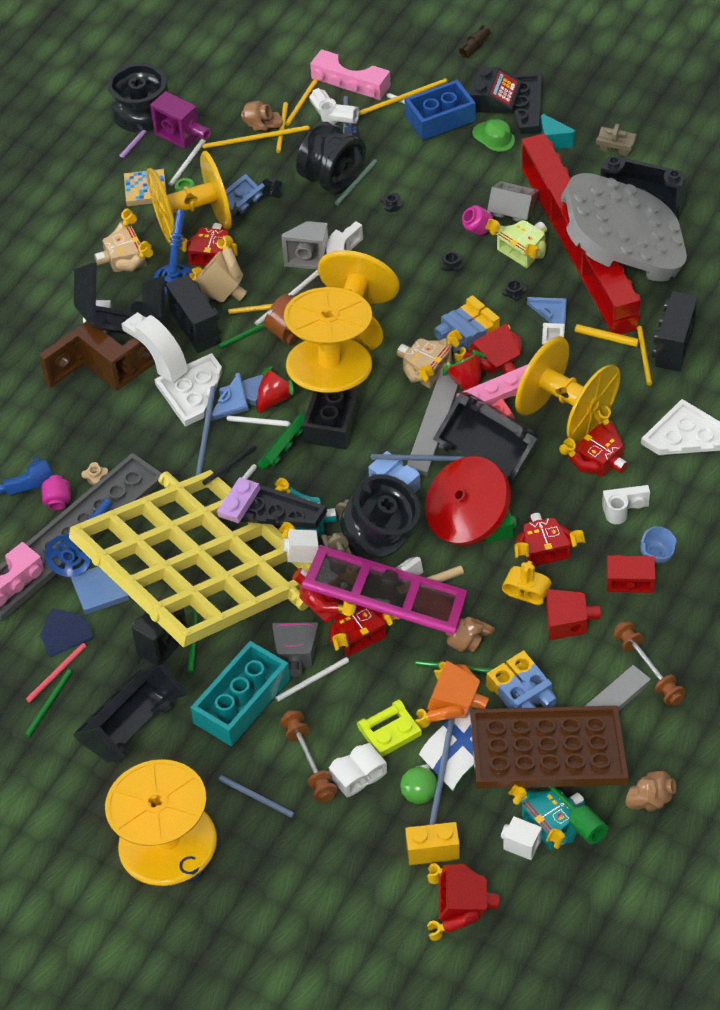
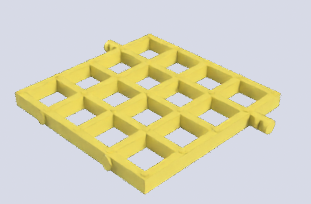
M211 470L179 482L166 471L158 479L165 489L70 527L69 539L92 560L95 566L98 565L150 615L154 622L163 627L183 648L287 599L300 611L308 608V605L299 597L300 584L295 580L286 581L273 569V567L287 561V553L283 552L282 533L271 524L247 522L249 525L231 531L218 519L217 511L232 488L219 477L204 485L202 481L214 473ZM204 488H209L221 500L204 507L191 494ZM176 501L189 514L171 521L158 507ZM143 515L156 528L137 535L125 521ZM202 525L216 539L199 546L185 532ZM109 529L122 542L103 550L90 536ZM262 536L276 550L259 556L245 542ZM169 539L183 553L164 560L151 546ZM230 550L244 564L226 571L212 557ZM136 554L149 568L130 575L116 561ZM291 562L298 569L302 568L307 573L312 564ZM196 564L211 579L192 586L178 572ZM257 575L272 590L254 597L239 582ZM163 579L177 594L158 602L144 587ZM225 590L239 605L221 613L206 597ZM190 605L205 620L186 628L171 613Z

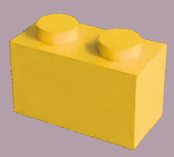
M456 822L405 828L409 865L460 859Z

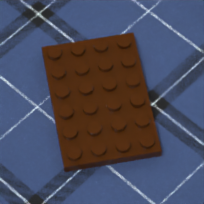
M618 705L470 709L476 789L512 788L514 785L523 788L628 785L629 777Z

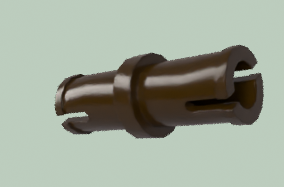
M481 25L459 49L460 55L464 58H469L474 50L479 49L482 46V42L491 34L490 29L487 26Z

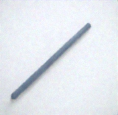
M214 385L210 387L196 475L202 473L216 390Z
M372 454L370 456L372 460L455 461L466 457Z
M454 719L448 720L429 825L436 824Z

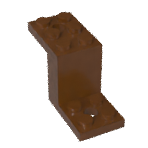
M87 321L39 354L45 384L50 388L82 365H85L118 391L155 364L150 351L135 337L122 346L103 330L92 328Z

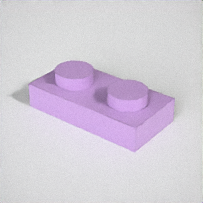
M239 477L218 509L219 517L239 523L260 491L259 483Z

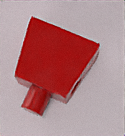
M546 590L549 640L585 634L587 632V620L601 619L600 605L586 606L585 594L583 592Z

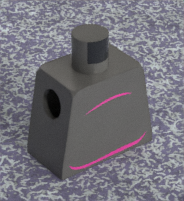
M318 622L272 623L277 657L288 662L290 676H300L302 667H311L313 665L319 640Z

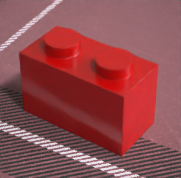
M607 556V592L654 593L655 556Z

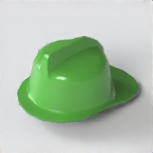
M490 119L487 122L477 124L472 131L473 137L493 151L505 152L510 150L515 143V138L510 131L509 125L500 119Z

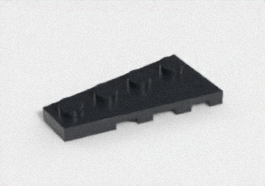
M542 72L512 75L522 81V87L513 109L520 134L540 132L543 88Z
M260 485V491L240 522L282 525L284 522H289L294 527L317 529L328 511L325 505Z

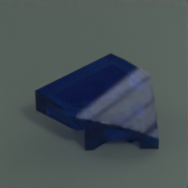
M52 608L40 638L50 658L92 640L93 635L83 616Z

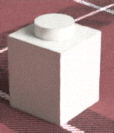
M289 529L287 539H283L282 546L283 552L287 553V561L312 563L318 550L316 530Z
M513 816L510 824H505L501 833L503 849L532 860L541 842L542 827Z

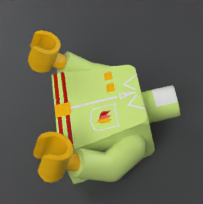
M494 219L488 220L485 229L490 230L492 235H497V250L526 268L535 259H543L545 257L547 247L545 232L547 227L544 223L538 222L533 226L527 221L521 220L513 225L501 226Z

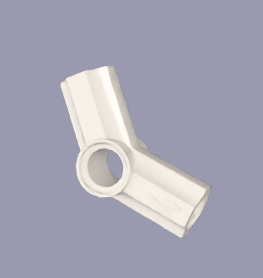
M319 88L313 90L309 96L310 102L320 114L322 122L327 121L332 124L337 122L357 123L359 117L358 107L336 104L335 100L331 99L325 90Z

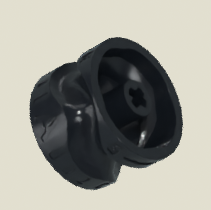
M133 63L119 68L110 76L108 92L114 97L111 103L114 122L122 129L131 132L154 130L150 104L165 91L168 92L165 73L160 68L147 63Z
M327 121L321 122L307 134L299 148L296 160L297 172L301 177L311 182L319 180L321 187L330 193L340 194L358 177L365 161L366 145L362 139L352 134L342 133L338 126Z
M384 474L369 476L357 486L341 513L340 527L342 534L347 537L348 543L354 549L364 555L371 557L392 555L399 550L417 524L421 512L420 503L415 492L404 481Z

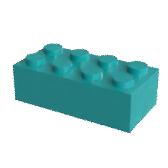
M249 641L190 707L193 724L232 747L290 680L288 662Z

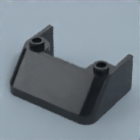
M90 263L74 269V306L92 328L130 335L123 331L122 323L137 312L146 318L152 315L164 325V276L143 282L142 302H133L129 305L128 311L96 306L97 263Z
M163 664L137 671L74 732L73 736L79 743L106 762L116 763L125 757V743L155 713L160 711L163 713L167 712L174 705L172 701L175 698L183 697L188 692Z

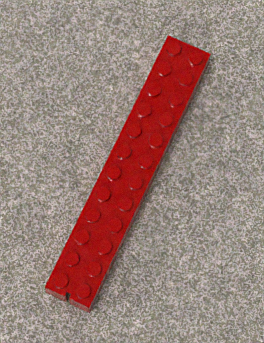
M545 133L522 139L521 169L531 188L539 189L537 199L609 330L617 334L637 330L638 320H640L639 306H641V298L638 293L634 292L631 280L626 278L622 264L613 261L610 267L593 260L586 255L587 252L580 245L576 246L567 233L566 227L570 219L567 204L561 202V195L569 183L570 177L567 167L562 165L560 155L554 151L552 141L548 140Z

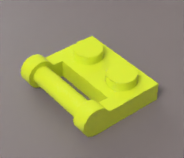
M399 699L394 701L389 708L367 720L363 718L357 722V726L363 736L381 757L422 736V730ZM396 714L399 716L395 721L374 732L370 729Z

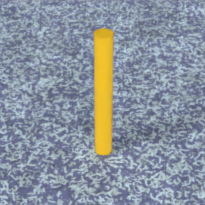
M579 324L575 327L576 333L638 347L639 339Z

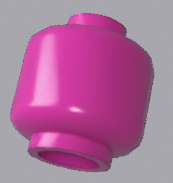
M478 205L466 209L462 216L464 228L475 235L481 236L489 231L485 229V226L489 219H493L489 211Z
M50 476L49 479L42 483V503L48 506L49 509L62 510L71 502V485L62 476Z

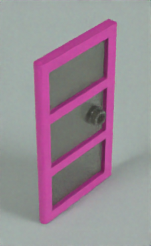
M323 545L319 546L308 573L302 582V588L452 635L457 632L456 627L467 590Z

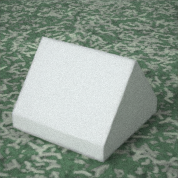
M543 323L542 344L557 336L564 337L565 324Z
M420 557L409 558L396 567L416 575L423 573Z

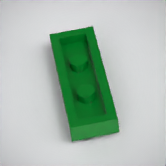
M302 412L291 420V425L283 430L257 462V465L262 470L269 465L273 467L281 458L279 456L280 452H285L293 444L291 441L292 437H297L303 431L302 424L305 415Z

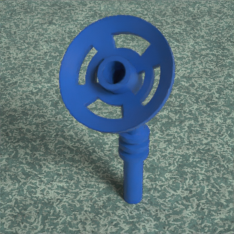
M177 209L174 230L171 233L172 237L170 240L172 242H169V245H171L170 262L168 265L161 267L154 275V278H157L162 272L161 276L165 277V283L180 278V275L186 276L193 273L190 267L178 263L179 247L182 246L180 242H182L181 237H183L181 233L185 210Z
M105 499L91 517L88 516L86 520L106 513L113 503L109 499ZM69 534L54 537L45 549L46 563L52 571L61 576H78L87 570L91 559L69 539ZM60 540H64L63 542L57 545L56 549L52 548L55 543H57ZM58 556L60 561L66 564L65 568L56 564L53 557ZM82 559L85 560L80 567L73 569V566L79 564Z

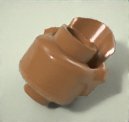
M259 100L246 103L241 113L242 120L255 131H267L269 128H278L283 125L279 113L272 112L269 104H264Z
M466 617L458 620L457 632L454 635L445 634L448 635L447 644L459 652L469 650L473 653L482 639L481 635L486 636L494 633L495 628L473 617Z
M666 771L649 772L645 777H641L638 780L637 786L629 788L626 805L633 810L645 808L648 812L664 808L665 803L670 802L673 794L676 793V782L674 779H671Z

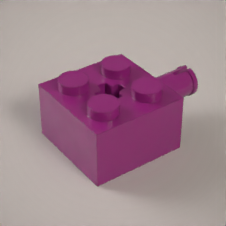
M165 91L150 104L155 135L183 149H186L198 137L203 140H207L210 137L211 129L198 123L197 109L192 103Z

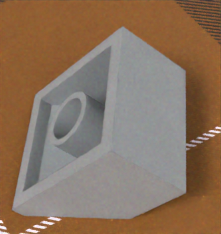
M500 181L491 188L487 211L493 212L492 215L496 217H505L507 215L511 216L512 220L515 221L527 220L532 215L539 195V189Z
M306 221L283 233L281 238L284 266L317 270L319 260L326 255V246L329 239L328 224Z

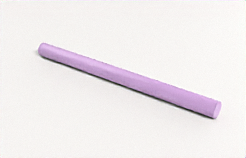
M141 131L119 156L124 158L147 131Z

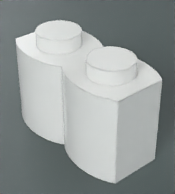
M367 743L355 747L350 755L335 759L329 767V772L332 776V781L346 797H350L361 791L366 785L381 779L387 773V763L373 746Z

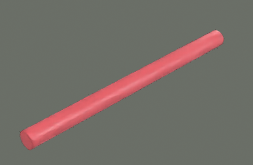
M82 643L26 700L30 703L87 646Z

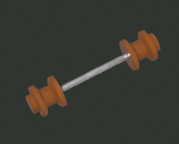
M633 622L619 623L615 628L613 636L617 641H623V650L630 652L636 649L659 679L655 685V691L658 694L664 693L663 701L666 705L676 706L680 704L685 698V688L675 685L677 678L671 674L663 677L639 647L644 640V636L639 632L634 633L635 625Z
M295 710L288 711L283 715L280 724L282 728L288 729L286 737L289 741L300 742L314 774L308 778L307 784L311 789H316L313 793L316 801L329 802L335 797L338 789L335 784L329 783L332 779L330 772L325 770L318 772L303 739L310 732L309 726L302 723L304 721L303 713Z

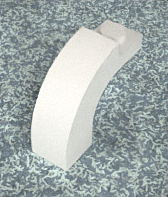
M354 222L343 233L335 230L328 239L326 254L339 250L351 251L363 240L362 224Z
M137 312L122 323L123 331L138 339L150 351L156 364L157 373L173 383L188 372L185 357L178 343L167 328L155 317L149 315L146 318Z

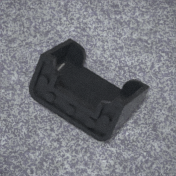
M611 156L604 160L600 176L613 178L624 184H631L652 194L666 204L679 221L687 202L688 193L685 176L681 171L617 156Z
M460 392L433 440L437 441V446L448 452L449 449L456 450L466 457L478 456L492 461L502 469L507 476L509 485H512L539 445L542 436L473 394Z

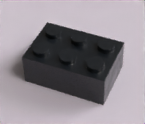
M188 274L166 283L170 313L196 352L200 353L220 344L219 335L222 332L217 321L220 319L216 308L210 306L207 295L201 293L198 282L193 281Z
M672 291L670 299L665 300L663 309L665 314H661L658 325L661 328L655 331L653 341L657 343V345H654L652 357L656 358L655 367L681 372L695 327L698 296Z
M361 383L351 389L340 392L325 393L313 391L302 424L304 443L347 450L362 403Z

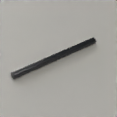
M252 445L204 479L202 483L204 485L210 483L256 450V446Z

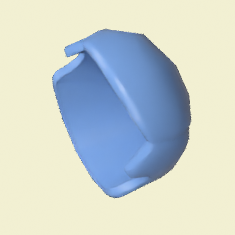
M653 526L645 531L641 540L640 550L644 556H655V563H665L672 558L677 540L670 530L660 526Z

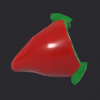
M477 350L470 351L472 356L454 364L446 362L443 376L448 374L464 390L479 385L481 379L480 358H484L485 355Z
M273 366L264 369L262 372L264 376L258 388L256 404L259 413H263L268 408L286 401L296 390L293 380L287 381L277 375L278 373L274 371Z

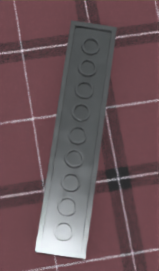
M131 453L31 538L26 545L41 556L44 571L0 607V620L3 621L57 574L50 569L45 560V549L51 539L58 535L70 534V527L83 522L88 516L91 517L105 499H109L113 503L108 511H111L149 495L160 485L158 479L162 473L134 453ZM108 529L93 534L90 537L96 541ZM64 540L58 541L52 548L56 549L57 545ZM58 556L53 557L56 564L62 568L65 567L66 564L60 561ZM7 561L0 565V576L10 571Z

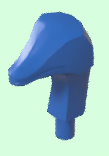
M38 456L33 457V462L28 465L27 472L18 477L3 480V484H0V494L7 492L8 495H12L26 490L41 489L42 483L49 479L50 476H53L54 472L46 459H40Z

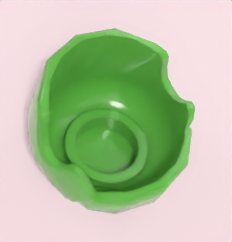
M420 766L410 768L401 779V793L408 802L417 805L427 803L435 796L437 778L428 768Z

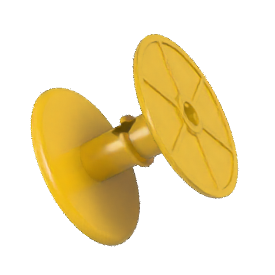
M203 151L200 156L204 184L191 188L184 186L183 190L168 195L156 171L152 168H147L146 175L150 197L158 222L168 243L172 242L170 238L172 237L171 233H173L175 224L173 215L176 214L177 209L193 212L194 208L210 203L219 223L224 226V229H231V213L225 188L215 162L207 151Z
M349 250L333 251L324 255L318 263L319 277L327 287L353 291L362 296L369 304H382L392 300L400 288L398 277L390 267L382 261L361 252ZM372 316L368 328L353 340L363 345L368 351L376 349L383 341L381 325Z
M322 287L305 291L295 296L287 304L284 311L286 326L294 335L305 340L290 351L286 360L287 373L296 384L312 391L332 393L351 389L362 383L369 376L372 370L371 355L363 345L353 340L368 328L372 319L371 307L362 296L343 288Z
M557 336L547 341L528 364L517 389L515 407L520 415L527 416L538 411L552 395L558 397L560 403H569L573 407L567 423V437L573 439L577 444L598 424H602V422L595 419V412L599 410L601 415L604 416L601 408L607 406L611 409L619 389L620 370L616 365H606L599 369L587 381L585 386L577 383L576 378L564 376L569 359V344L564 337ZM568 393L569 395L568 398L561 396V394Z
M172 760L147 761L124 772L113 783L107 794L105 813L109 825L120 836L118 852L121 863L132 877L143 883L168 886L184 882L201 872L213 857L217 845L216 828L211 818L204 811L206 805L204 784L198 774L190 767ZM192 856L196 859L185 860L182 864V868L187 872H191L199 867L197 873L192 875L185 874L180 870V862L185 857Z

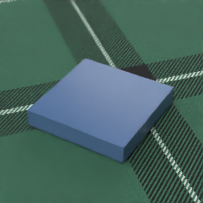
M99 566L86 570L78 576L71 577L85 615L129 600L128 594Z

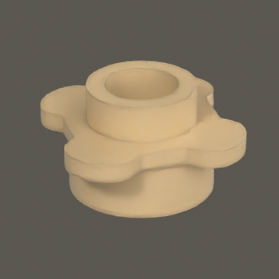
M93 462L81 475L83 479H87L90 484L95 485L108 474V469L100 467L97 462Z

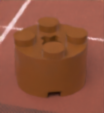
M284 294L270 307L273 311L271 315L266 314L264 327L283 342L293 345L297 340V336L286 326L284 311L294 296Z

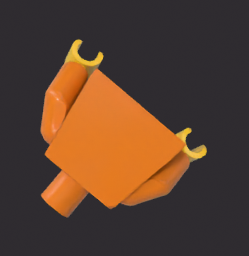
M449 661L438 664L440 670H434L438 682L427 707L429 711L426 713L424 709H419L416 713L420 719H416L415 722L420 728H426L431 722L466 718L470 706L476 709L486 708L489 698L476 693L480 680L476 678L467 665L453 664Z

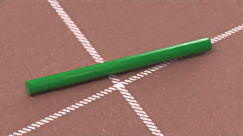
M264 322L218 344L219 348L222 349L265 328Z
M195 609L193 610L192 626L198 624L199 613ZM197 641L190 644L188 673L190 674L194 673Z
M416 660L415 665L439 668L438 664L440 662ZM467 665L472 672L487 674L494 669Z
M67 669L26 731V737L30 738L71 676V670Z

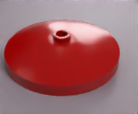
M468 456L448 464L435 477L426 496L425 514L432 531L444 541L458 546L473 545L488 538L501 525L509 509L511 491L507 476L495 463L483 457Z

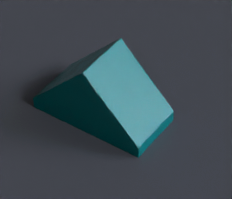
M545 114L541 115V134L545 133L548 140L552 141L554 149L572 148L575 146L574 129Z

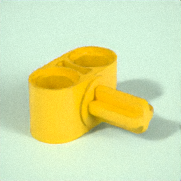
M531 561L523 562L521 567H511L502 585L503 592L513 598L541 605L546 597V590L550 589L551 580L547 576L535 572V566L532 565L533 562Z

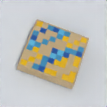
M164 169L155 170L166 192ZM146 171L124 173L127 206L152 204Z

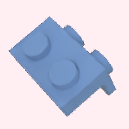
M245 174L228 187L225 192L231 215L234 217L237 213L242 214L249 208V204L252 201L256 203L263 196L262 191L265 185L261 183L257 186Z

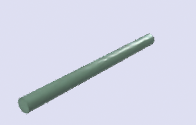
M373 159L335 201V205L338 206L377 164L376 159Z

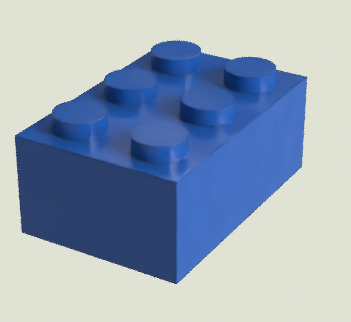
M458 79L404 98L405 117L422 140L476 121V103Z

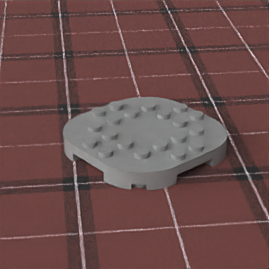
M581 173L570 179L561 195V202L567 204L570 222L566 229L576 246L580 245L587 252V256L605 266L610 267L611 263L616 261L644 270L649 280L668 281L670 277H676L686 262L687 253L679 221L666 204L644 190L636 188L631 184L618 182L613 178Z

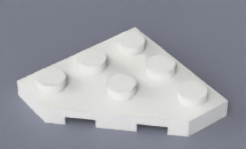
M212 353L187 364L188 372L173 383L162 376L154 379L155 385L185 427L205 418L210 387L214 385L217 388L223 373L222 366Z
M681 399L641 438V444L658 455L720 451V421Z

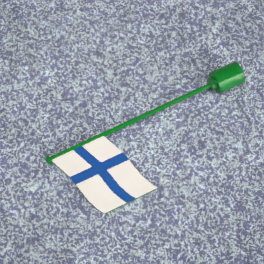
M471 706L466 718L454 719L444 776V783L453 793L462 778L474 767L470 709L476 708ZM448 721L426 742L419 753L420 758L429 765L437 776L439 774ZM548 787L571 810L570 825L589 844H597L606 836L608 826L587 805L574 807L555 787Z

